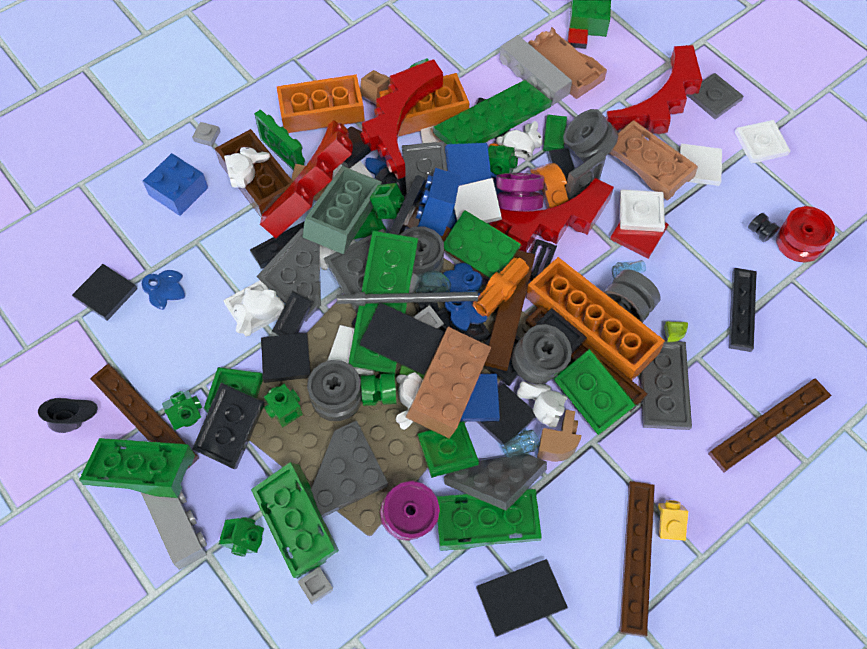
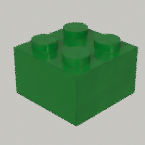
M571 0L569 28L588 30V35L607 37L611 19V0Z

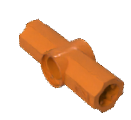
M513 258L500 273L496 272L490 278L486 289L478 296V301L473 302V307L477 313L489 317L503 300L506 302L512 296L517 284L529 272L526 261L521 258Z

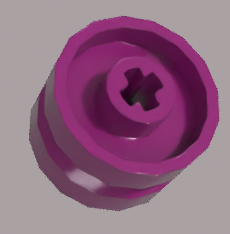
M505 173L497 175L496 187L503 191L497 194L499 208L516 211H530L543 208L544 196L537 192L544 188L543 175L532 173Z
M414 481L400 483L387 493L381 503V524L388 534L398 540L411 541L419 539L430 532L438 521L440 511L438 499L433 491L423 483ZM407 506H409V510H410V511H413V512H414L413 515H408V514H407V512H406Z

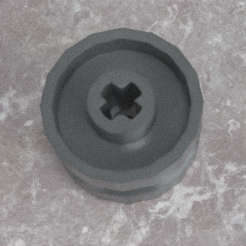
M589 109L576 116L570 122L563 137L567 146L585 163L599 152L607 156L617 143L618 131L607 121L602 112L598 109Z
M427 227L406 229L400 235L418 238L413 273L419 277L417 284H426L434 281L441 274L444 267V242L441 236L433 229Z
M625 269L620 271L612 284L604 290L606 295L642 323L661 301L660 292L655 284L635 270Z
M547 324L536 325L530 328L513 347L511 359L515 371L525 381L533 384H545L566 368L571 360L572 350L569 340L559 329Z
M330 360L321 363L313 369L308 378L307 389L314 411L328 421H342L353 416L362 404L361 380L354 367L341 360Z

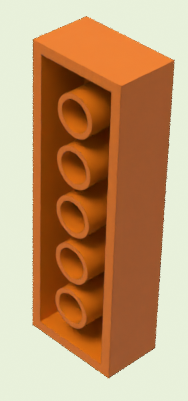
M557 257L528 284L526 298L538 308L543 306L548 311L553 308L587 337L585 341L632 381L661 352L665 342L664 339L561 258Z

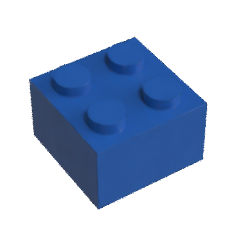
M173 153L142 181L150 197L179 216L208 189L204 174Z
M435 168L433 176L428 175L425 188L428 190L422 192L419 204L423 206H419L416 219H419L418 227L433 229L443 236L456 203L461 175Z

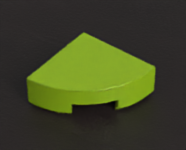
M665 322L664 330L667 342L683 339L687 333L688 322Z

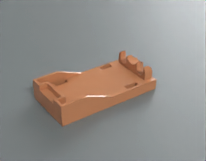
M552 26L549 32H541L536 35L534 41L530 40L528 42L572 80L570 95L575 99H578L605 80L607 69L593 57L578 52L556 33Z
M634 120L618 133L617 143L610 152L612 156H615L633 169L653 191L663 192L664 199L667 201L675 195L679 188L695 177L698 168L696 164Z

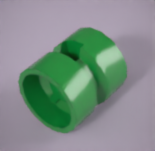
M395 373L381 374L379 378H376L375 375L361 376L363 406H374L380 401L383 405L397 404Z

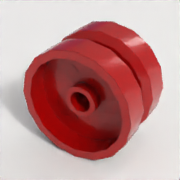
M797 207L789 213L776 235V243L779 250L787 258L795 262H811L819 258L835 235V225L829 215L816 207Z

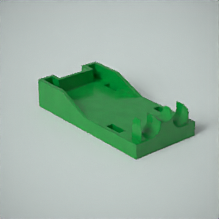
M99 438L79 481L82 485L123 488L157 497L178 498L182 490V480L188 466L192 465L195 455L189 444Z
M288 463L251 489L293 578H299L308 571L320 567L326 563L329 557L338 553L339 549L316 506L310 484L299 464ZM288 547H289V552H291L292 555H293V558H290V556H289V554H288V552H287V548H288Z
M527 489L507 510L468 494L436 496L440 508L438 517L440 551L542 540L536 489ZM521 535V538H510L509 536ZM471 539L469 542H458V540Z

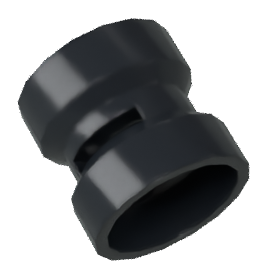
M764 212L756 216L748 225V229L756 232L759 235L758 238L763 243L771 239L780 228L775 222H770L769 217Z

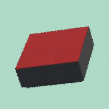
M569 28L568 43L574 48L586 49L588 30Z

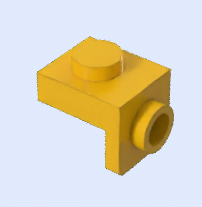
M666 500V503H658V509L660 510L658 536L660 539L686 541L688 510L680 501Z

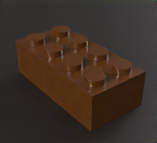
M249 129L214 149L219 164L227 174L228 170L224 156L240 153V149L243 147L252 148L257 153L267 152L270 154V158L267 161L254 164L255 177L252 182L246 185L245 188H238L261 218L262 214L287 190L293 181L253 130Z

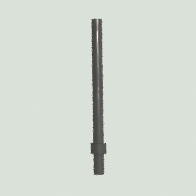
M355 292V294L337 295V304H356V306H365V303L478 301V292L392 294Z

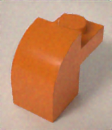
M548 163L530 170L532 174L544 176L542 193L547 209L569 201L564 186L567 184V181L557 164Z

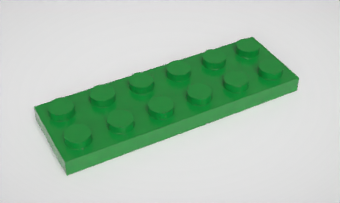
M523 80L434 126L433 133L444 141L446 145L486 143L551 107L552 100L528 81Z
M372 231L362 292H365V294L409 293L418 238ZM365 303V306H359L348 364H351L355 369L385 374L395 373L397 363L359 345L379 303ZM383 303L404 314L406 313L407 303Z

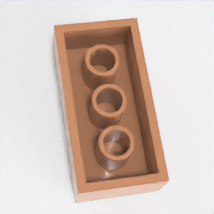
M448 327L405 418L450 438L457 429L491 347Z

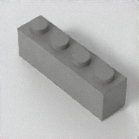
M517 35L501 45L499 58L501 63L511 69L517 77L528 81L552 100V106L570 94L572 80L522 37Z
M182 490L178 498L157 497L141 493L169 557L178 570L207 555L204 547L208 544L202 532L197 533L193 526L197 524V521L192 511H186L184 503L187 500Z

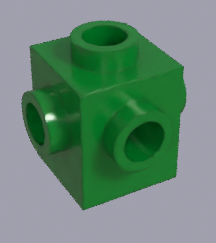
M490 145L488 149L490 171L496 175L512 173L518 165V156H515L514 147Z
M397 183L378 185L370 196L373 209L376 211L379 219H396L405 200Z
M285 384L272 388L264 396L267 404L264 406L265 411L271 419L275 417L282 428L303 415L298 404L301 401L294 389L289 391Z
M189 390L176 392L170 396L169 400L162 403L163 409L174 430L183 426H192L198 419L202 418L199 409L203 407L197 395L192 397Z
M251 518L226 519L218 545L231 549V554L240 557H246L249 553H258V549L262 544L264 528L256 525V521Z

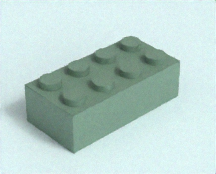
M342 166L305 217L303 238L344 254L372 211L373 206L370 196L382 182Z

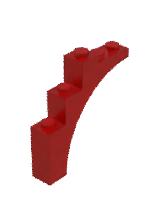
M694 45L674 46L670 60L672 72L664 86L653 96L639 104L624 109L607 111V121L617 131L623 130L634 120L652 134L668 133L671 122L670 114L683 113L687 101L686 95L699 94L703 79Z
M435 59L390 75V85H388L390 94L377 98L376 108L374 109L376 117L362 122L360 136L364 145L368 144L371 151L378 149L380 156L385 157L389 171L391 173L394 172L397 179L406 176L405 162L398 146V135L401 125L410 110L420 100L443 87V71Z
M333 120L328 124L323 140L308 164L287 190L262 214L259 225L273 237L277 238L312 207L314 196L332 181L333 171L352 155L353 145L348 138V130L342 123L338 124Z
M595 178L583 192L561 205L536 211H511L500 208L502 220L487 224L520 243L519 251L527 252L537 235L546 241L557 244L568 226L577 232L588 235L610 201L614 187Z

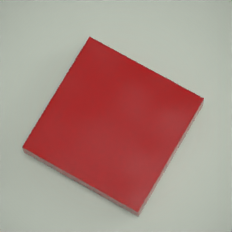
M619 222L610 240L649 259L669 224L665 222L664 232L620 229Z

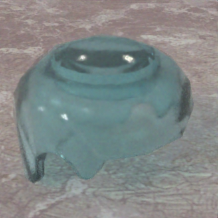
M427 271L419 277L416 293L428 291L432 293L450 292L451 282L447 276L439 271Z

